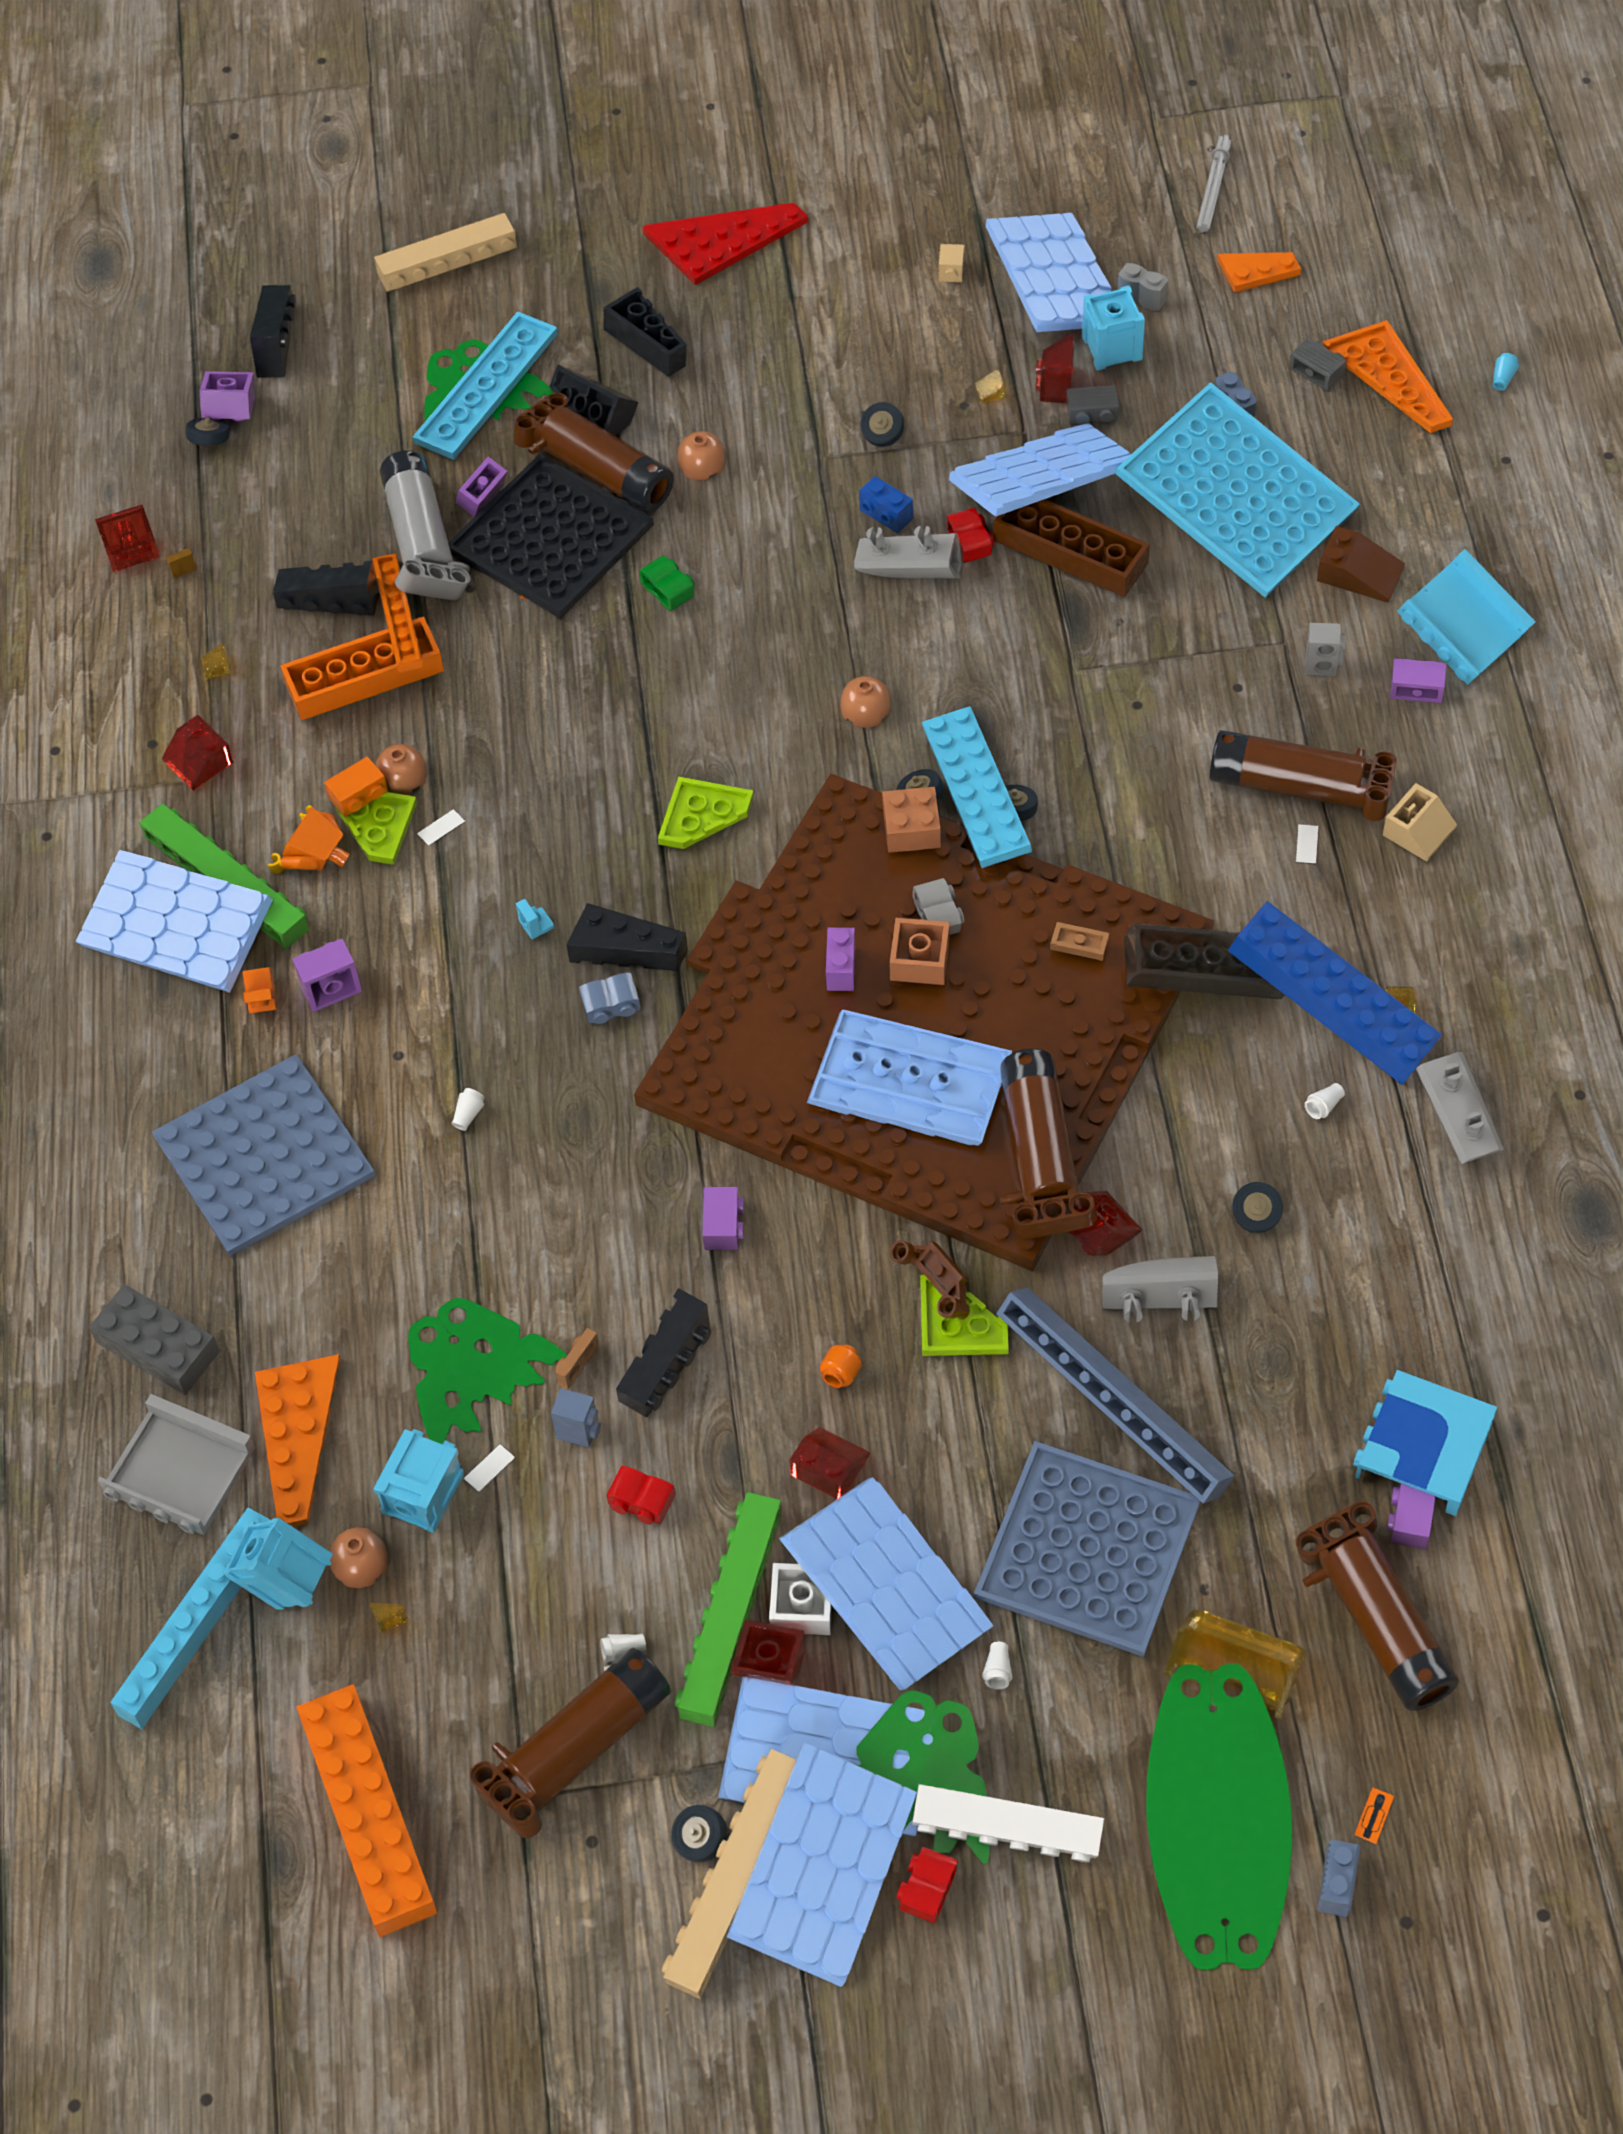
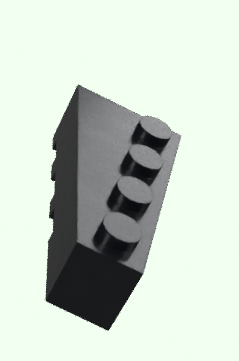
M262 285L250 334L257 378L285 377L291 322L294 317L293 309H296V295L292 294L290 285Z
M639 287L603 307V330L669 377L686 367V343L672 326H668L664 322L665 318L661 313L657 314L653 309L651 301L642 296V291Z
M364 561L363 565L354 566L353 562L343 563V567L331 568L330 564L321 565L319 569L315 570L308 566L279 569L273 589L277 608L374 616L380 593L373 561Z
M589 903L586 904L567 943L570 963H579L581 960L592 961V964L603 965V962L618 963L620 967L643 965V968L670 971L679 970L688 951L686 932Z
M679 1288L673 1296L676 1299L671 1311L665 1309L659 1318L661 1323L657 1334H649L642 1349V1358L635 1357L616 1388L618 1402L646 1418L652 1410L656 1411L660 1407L665 1392L668 1388L672 1389L676 1385L681 1370L684 1366L688 1367L692 1363L697 1348L700 1344L704 1345L711 1335L707 1304Z

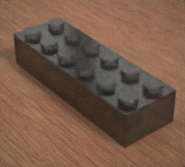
M1134 923L1124 936L1126 982L1129 987L1281 1000L1285 996L1281 991L1228 952L1240 932Z

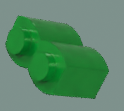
M662 555L639 570L641 584L649 593L656 596L658 601L669 611L674 610L694 597L695 584L693 579L688 574L685 575L679 571L678 565L672 559L669 560Z

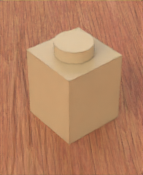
M941 244L939 281L962 282L964 245Z

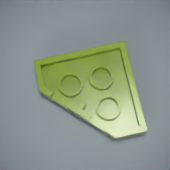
M678 777L658 836V844L685 849L747 818L754 798V790Z
M386 792L380 798L374 799L361 807L357 812H353L346 817L336 807L335 809L369 861L395 865L414 814L417 799L413 796Z
M920 1275L922 1356L1008 1354V1324L992 1314L986 1309V1305L970 1292H966V1303L970 1308L967 1318L961 1320L940 1316L937 1311V1304L942 1295L925 1275Z

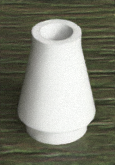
M1333 1083L1331 1086L1309 1095L1305 1102L1307 1113L1314 1119L1326 1118L1339 1100L1344 1097L1345 1091L1341 1085Z
M465 1088L464 1092L459 1094L454 1119L451 1124L457 1129L466 1131L469 1124L483 1108L485 1097L476 1090Z
M607 1634V1638L600 1639L601 1653L605 1663L612 1662L613 1664L631 1648H636L641 1652L646 1651L643 1634Z
M994 1642L990 1645L989 1656L982 1674L985 1684L989 1688L1004 1689L1009 1686V1682L1013 1678L1008 1645L1004 1642Z

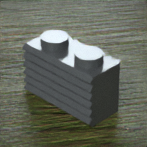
M1307 337L1297 349L1295 348L1292 351L1289 368L1297 372L1298 375L1301 374L1306 380L1309 379L1313 384H1317L1321 389L1324 388L1325 391H1328L1345 375L1347 360L1340 353H1333L1325 348L1321 342H1315Z
M1115 385L1067 389L1066 404L1071 425L1092 424L1093 422L1108 423L1118 420L1119 403Z

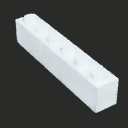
M919 1784L912 1825L918 1826L917 1831L936 1834L938 1829L949 1831L948 1837L967 1840V1835L980 1837L979 1842L983 1844L997 1846L998 1841L1009 1842L1011 1849L1028 1851L1029 1846L1041 1848V1854L1059 1857V1853L1063 1852L1072 1854V1860L1089 1863L1090 1858L1098 1857L1104 1818Z

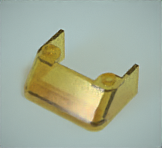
M1192 1610L1177 1631L1164 1676L1170 1677L1174 1669L1177 1670L1181 1665L1187 1664L1200 1665L1205 1671L1217 1670L1224 1664H1239L1251 1675L1265 1706L1276 1710L1274 1717L1281 1718L1288 1705L1306 1651L1298 1645L1202 1610ZM1230 1678L1227 1680L1242 1686L1241 1682L1237 1679Z

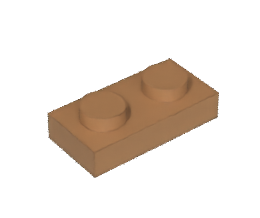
M1057 922L1050 943V950L1103 961L1109 941V933Z
M587 1328L582 1336L578 1335L572 1343L570 1353L566 1358L563 1357L558 1362L555 1372L559 1386L569 1390L598 1349L599 1342L596 1332Z

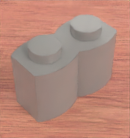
M1126 263L1119 272L1118 290H1120V287L1130 285L1132 298L1135 303H1139L1149 310L1160 311L1167 301L1168 279L1165 276L1156 272H1147L1143 267L1133 263Z
M942 878L913 886L912 896L921 920L950 922V935L960 932L961 924L964 923V916L961 908H956L953 902L955 900V893L952 885H947L945 879Z

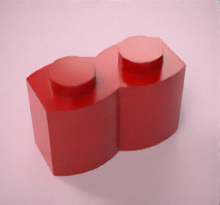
M975 508L947 515L946 527L948 533L958 534L963 563L992 555V547L995 546L992 533L987 532L985 529L986 523L982 513L978 514Z
M621 1466L606 1496L608 1504L615 1512L619 1514H636L637 1518L646 1524H662L676 1496L674 1485L663 1479L648 1476L627 1466Z
M925 1847L922 1848L919 1855L914 1853L908 1868L912 1875L908 1883L904 1881L901 1883L896 1898L900 1900V1910L935 1924L956 1875L958 1860Z

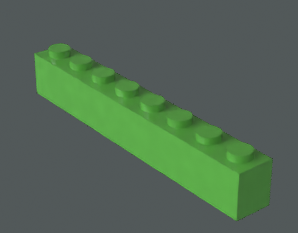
M162 803L139 822L144 838L185 870L256 890L271 897L273 901L260 929L286 950L309 930L306 921L307 915L299 906L294 907L283 893H276L272 890L265 879H258L247 865H240L228 850H221L210 836H203L192 822L187 823L184 821L179 812L174 808L170 810Z
M747 1492L744 1502L740 1501L737 1506L736 1518L738 1522L736 1528L731 1527L727 1539V1545H730L728 1553L722 1554L720 1559L719 1571H721L719 1581L714 1580L711 1587L710 1598H713L710 1608L705 1607L702 1615L701 1624L704 1625L701 1635H696L693 1643L695 1656L693 1662L688 1661L685 1668L684 1679H686L684 1690L679 1689L676 1696L675 1707H678L680 1719L715 1728L781 1519V1500Z

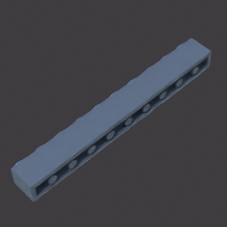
M1029 1288L1009 1293L996 1313L1003 1321L1203 1504L1221 1497L1235 1477L1232 1472Z

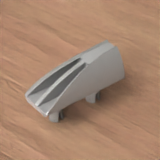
M927 525L925 532L921 526H918L914 531L915 535L884 537L880 527H878L877 533L872 527L866 533L867 538H860L854 560V569L870 575L890 578H960L963 564L959 537L957 533L931 534L930 528Z
M1455 1052L1423 1063L1416 1068L1417 1074L1461 1164L1504 1150L1463 1052Z
M1215 1256L1150 1260L1129 1264L1107 1272L1103 1275L1102 1309H1124V1319L1130 1323L1132 1312L1135 1315L1136 1322L1142 1320L1141 1308H1182V1318L1187 1321L1188 1311H1191L1195 1321L1200 1317L1199 1308L1217 1307L1218 1269Z

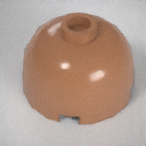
M697 431L689 434L678 447V467L683 470V474L693 480H708L710 475L715 473L719 475L726 463V454L722 442L714 434L706 431Z
M872 676L854 678L842 691L840 710L843 718L846 721L847 719L852 721L854 726L863 728L881 724L882 719L886 715L888 717L891 711V697L888 688L879 679Z
M395 744L385 748L375 763V766L385 776L388 792L410 795L418 786L421 788L427 779V768L423 757L419 751L409 745Z
M355 1527L347 1529L339 1534L331 1544L329 1552L333 1554L330 1562H332L330 1565L332 1573L347 1587L360 1589L376 1583V1579L382 1573L384 1575L387 1571L389 1556L386 1544L376 1532L369 1528Z

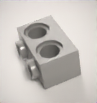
M1309 623L1305 654V675L1336 676L1337 666H1342L1343 651L1341 650L1345 649V634H1341V624Z

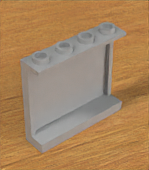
M150 1394L145 1402L148 1413L108 1478L99 1477L98 1479L103 1495L112 1501L117 1502L119 1499L125 1501L132 1509L138 1512L146 1510L153 1513V1516L161 1522H174L187 1533L193 1534L197 1532L205 1535L253 1454L255 1445L251 1435Z

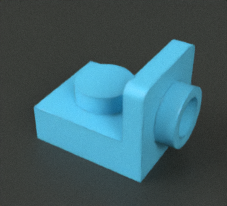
M525 899L516 903L519 922L532 940L554 928L553 922L542 907L538 909L535 906L530 907Z

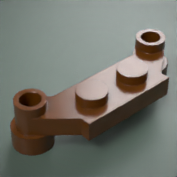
M898 1240L891 1246L890 1257L894 1262L903 1265H916L942 1295L937 1304V1311L940 1316L961 1320L968 1317L970 1308L966 1303L965 1284L969 1279L937 1243L930 1241L928 1245H912L909 1242Z

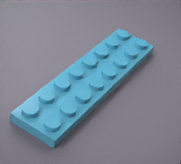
M517 311L414 434V444L454 460L558 335L557 327Z
M969 706L923 721V730L981 868L1032 852L1031 844L971 707Z

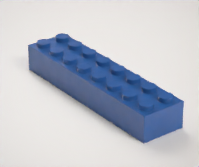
M1268 901L1239 933L1228 952L1401 1085L1405 1083L1442 1036L1431 1025Z

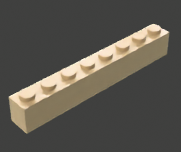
M773 1749L770 1750L767 1757L764 1755L761 1757L756 1769V1773L759 1774L754 1785L751 1783L748 1785L743 1796V1801L746 1803L741 1813L737 1811L734 1814L730 1823L732 1833L728 1841L723 1840L718 1848L716 1857L719 1860L715 1869L710 1868L703 1881V1886L706 1888L701 1898L696 1897L689 1911V1914L692 1915L687 1927L684 1925L681 1927L677 1935L676 1943L679 1945L674 1956L669 1954L663 1965L662 1972L665 1973L664 1980L666 1984L701 1999L729 1939L726 1936L796 1759Z

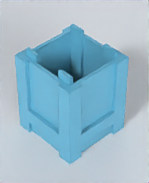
M1130 285L1120 287V290L1103 294L1083 296L1082 338L1084 343L1088 344L1093 355L1096 370L1106 369L1107 366L1132 360L1133 362L1142 360L1145 318L1142 312L1139 313L1132 298Z
M405 1429L373 1490L379 1497L382 1514L395 1517L434 1533L464 1476V1470L460 1468L461 1463H459L457 1458L459 1453L458 1449L455 1448V1444L447 1441L440 1444L424 1438V1433L413 1429L411 1432Z
M273 1518L272 1521L263 1523L248 1522L243 1532L244 1535L230 1563L227 1564L223 1575L276 1610L284 1609V1607H293L294 1605H300L301 1607L311 1605L313 1603L311 1601L312 1594L325 1567L331 1565L330 1559L333 1554L280 1518Z

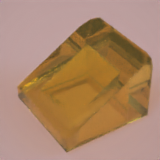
M999 370L993 371L975 383L981 403L1005 398V386Z
M224 644L218 645L201 657L206 679L230 673Z
M1386 987L1385 991L1414 1012L1415 995L1412 987Z
M369 1604L380 1632L388 1631L408 1621L403 1605Z

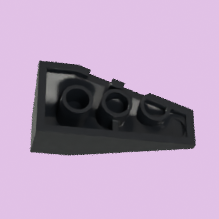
M558 364L549 386L554 393H562L568 397L569 409L614 436L631 425L639 403L623 393Z

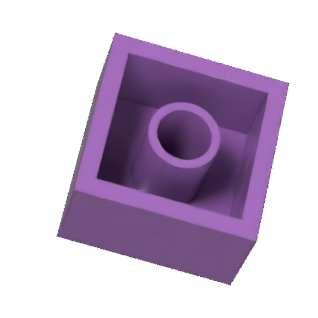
M206 371L199 391L201 418L209 417L213 421H218L222 418L233 419L234 421L250 419L255 402L254 372Z
M343 939L329 942L323 947L302 953L292 959L301 990L312 1012L362 992L355 963Z

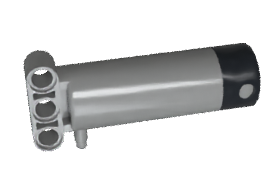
M412 450L395 452L386 457L380 467V475L403 561V566L395 579V585L405 593L457 601L461 598L470 582V575L468 574L470 566L461 562H455L452 559L427 461L420 453Z

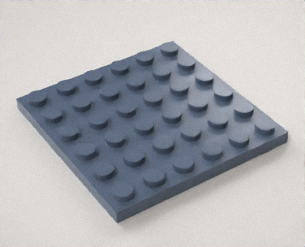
M297 1054L152 1131L155 1140L229 1257L376 1176L373 1168Z
M1034 1441L975 1589L974 1598L1145 1657L1201 1501L1191 1493Z

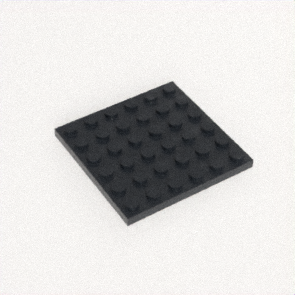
M538 454L448 544L453 556L561 619L654 525V520L649 515L542 454Z

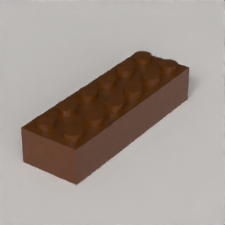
M1045 499L1001 514L994 520L993 538L995 542L1123 597L1127 595L1149 563V543Z

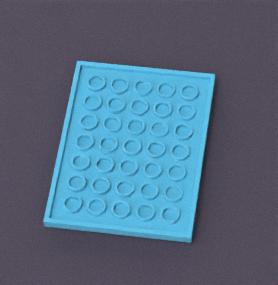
M1211 382L1122 462L1115 471L1117 476L1265 598L1332 535L1336 526L1340 527L1360 506L1355 499Z

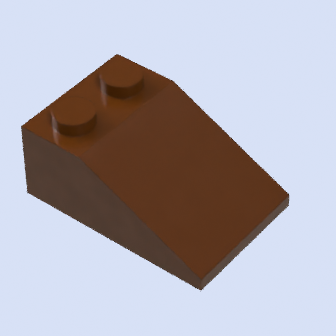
M1336 526L1319 561L1317 581L1389 603L1405 563L1361 533Z

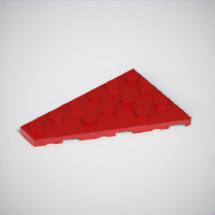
M793 202L648 224L643 226L642 229L643 234L694 285H697L808 223V215Z

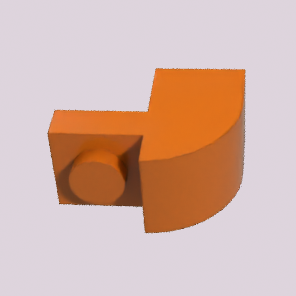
M272 967L242 971L246 991L243 993L244 1003H248L249 1014L276 1010V992Z

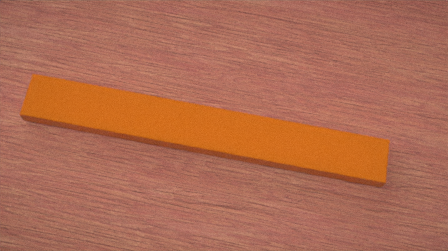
M397 554L373 558L398 673L423 668L406 593L399 590L395 585V579L400 572Z

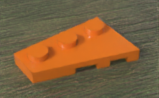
M1293 252L1218 254L1217 261L1234 293L1301 275V267Z

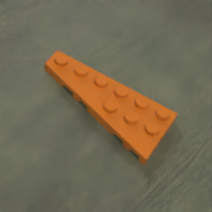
M1387 320L1322 341L1325 348L1333 353H1340L1347 360L1346 368L1429 433L1452 426V416Z
M339 1354L255 1372L276 1517L292 1527L309 1524L315 1494L314 1486L316 1476L319 1473V1461L321 1451L324 1448L331 1413L330 1405L333 1392H335L337 1370L341 1362Z

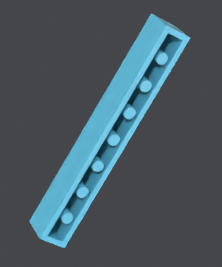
M250 1508L246 1509L110 1703L119 1717L140 1729L144 1728L241 1589L240 1585L224 1576L223 1572L227 1564L230 1563L244 1535L243 1532L248 1522L263 1523L272 1520Z

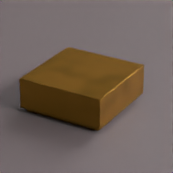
M189 548L166 557L174 579L197 570Z

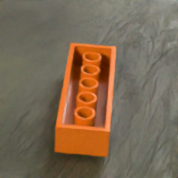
M424 616L412 620L423 668L398 673L388 629L280 665L285 685L300 720L302 721L444 672L441 653Z

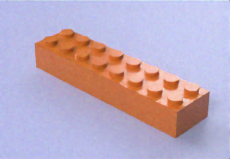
M354 1684L296 1706L378 1936L382 1937L438 1914Z

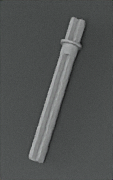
M1228 135L1218 137L1216 148L1211 154L1213 160L1196 228L1199 229L1200 233L1210 230L1225 165L1230 158L1229 148L1231 140L1228 139Z

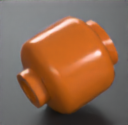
M832 1346L819 1366L822 1379L826 1384L834 1388L850 1386L861 1369L862 1362L856 1349L852 1346Z

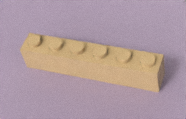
M502 213L375 256L374 259L377 274L386 291L389 292L515 249L517 244L515 231L506 214Z

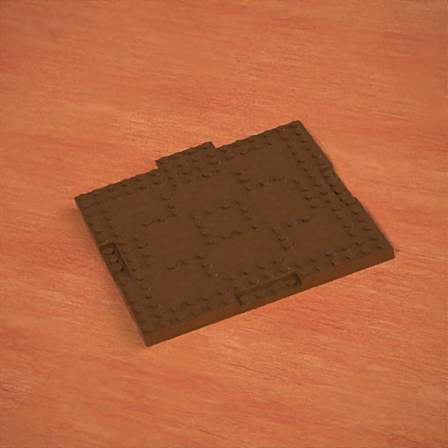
M830 773L761 888L757 889L736 880L687 958V966L704 972L707 976L634 1093L635 1104L645 1110L1033 1272L1052 1235L1031 1239L1020 1237L1017 1234L1013 1221V1211L1024 1202L1010 1205H1002L1000 1203V1196L1021 1191L1002 1083L982 1143L979 1146L967 1145L937 1135L933 1137L893 1124H883L856 1115H846L809 1104L807 1100L839 1013L843 1009L1011 1050L1012 1053L1031 1048L1043 1049L1051 1053L1055 1060L1079 1186L1213 933L1214 920L1067 864L1065 869L1026 854L981 868L964 825L939 815L941 848L888 853L882 793ZM944 878L947 885H952L955 893V900L953 902L956 908H961L964 916V923L961 924L960 932L950 935L944 985L890 981V956L895 918L921 920L912 896L913 886ZM1060 922L1109 933V941L1103 961L1050 950V943L1056 923ZM828 927L855 928L854 991H827L826 954ZM1055 1213L1052 1214L1050 1217L1055 1218L1058 1217L1060 1214ZM1025 1219L1022 1223H1028L1032 1219Z

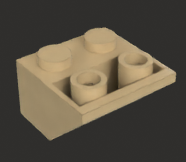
M1415 783L1386 816L1383 836L1427 862L1456 829L1457 824L1437 795Z

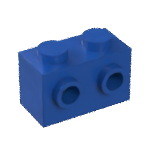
M874 476L859 490L860 511L894 532L899 533L913 520V499L878 477Z

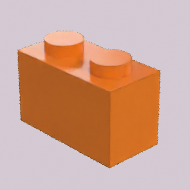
M368 756L324 782L329 800L344 817L357 812L364 805L388 792L385 776Z

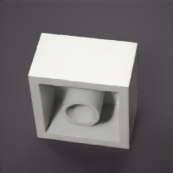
M773 1563L769 1615L771 1633L831 1635L832 1605L799 1564Z

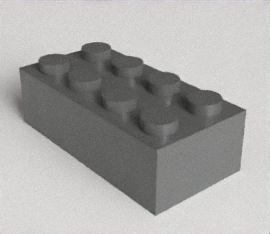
M125 1284L89 1326L96 1343L184 1395L188 1393L220 1352L213 1335Z

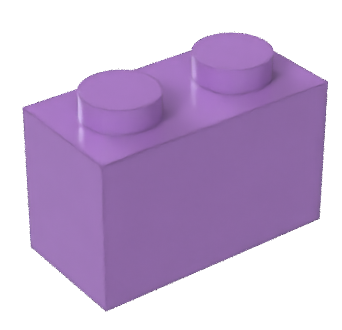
M487 457L459 489L455 503L475 517L503 486L507 470Z
M1394 658L1390 699L1442 703L1446 663Z
M828 927L827 991H854L855 928Z
M704 1187V1250H738V1239H743L744 1236L743 1222H739V1214H744V1198H739L738 1187Z
M1400 1483L1399 1488H1393L1391 1504L1396 1505L1395 1514L1390 1513L1388 1518L1387 1531L1392 1532L1390 1543L1426 1550L1436 1496Z

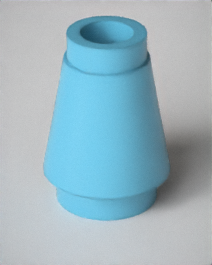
M1502 353L1496 359L1492 383L1493 388L1496 390H1505L1517 372L1519 360L1515 355Z

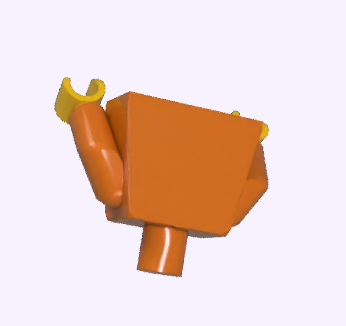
M310 805L307 806V814H299L302 822L287 842L282 854L284 857L281 858L277 853L271 855L274 864H267L271 872L278 874L284 869H316L322 871L329 860L343 867L350 854L338 847L344 834L335 817L330 813L318 811Z

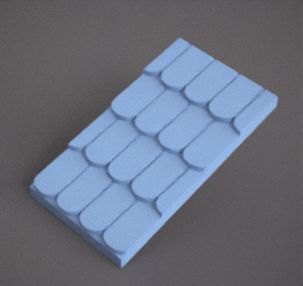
M1062 213V215L1049 214L1021 216L1020 218L986 219V229L1036 332L1082 329L1083 296L1091 294L1094 296L1111 292V286L1095 261L1096 257L1085 240V234L1073 214Z
M1086 423L1055 431L1053 436L1026 442L1023 447L988 455L985 460L958 466L955 468V471L950 472L949 481L996 517L1113 475L1116 468L1131 453L1109 437H1106L1096 428H1093L1092 425Z
M119 850L115 863L113 862L104 885H102L93 908H91L76 942L86 948L230 993L273 899L256 890L187 871L184 868L158 862L152 858Z
M842 1009L838 1015L807 1103L846 1115L852 1114L883 1124H893L933 1137L937 1135L967 1145L979 1146L982 1143L1002 1083L1000 1074L1001 1062L1005 1057L1012 1054V1051Z
M873 1477L866 1479L779 1538L899 1690L907 1689L993 1627V1624L966 1588L960 1585L942 1559L933 1552L906 1514H902L882 1485L876 1482Z
M743 1677L718 1798L745 1804L746 1802L743 1801L744 1793L750 1783L755 1784L759 1775L756 1773L758 1763L763 1755L768 1756L771 1749L796 1759L803 1743H807L818 1750L820 1749L841 1758L845 1762L861 1765L856 1752L858 1744L892 1704L758 1678ZM906 1707L905 1709L906 1717L912 1722H918L924 1717L925 1710ZM925 1734L922 1737V1741L924 1744L929 1745L933 1742V1737L930 1734ZM900 1749L896 1751L893 1756V1768L900 1769L905 1766L910 1759L908 1751ZM911 1821L902 1834L916 1836L917 1826L912 1825Z
M803 1743L726 1937L842 1987L851 1970L917 1792L907 1787H902L900 1784L882 1776L875 1775L873 1772L850 1762H845V1760L825 1751L818 1750L807 1743Z

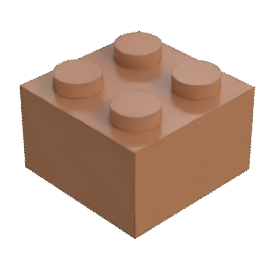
M935 786L882 791L888 853L941 848L940 822Z
M895 918L890 956V981L944 985L950 942V922Z

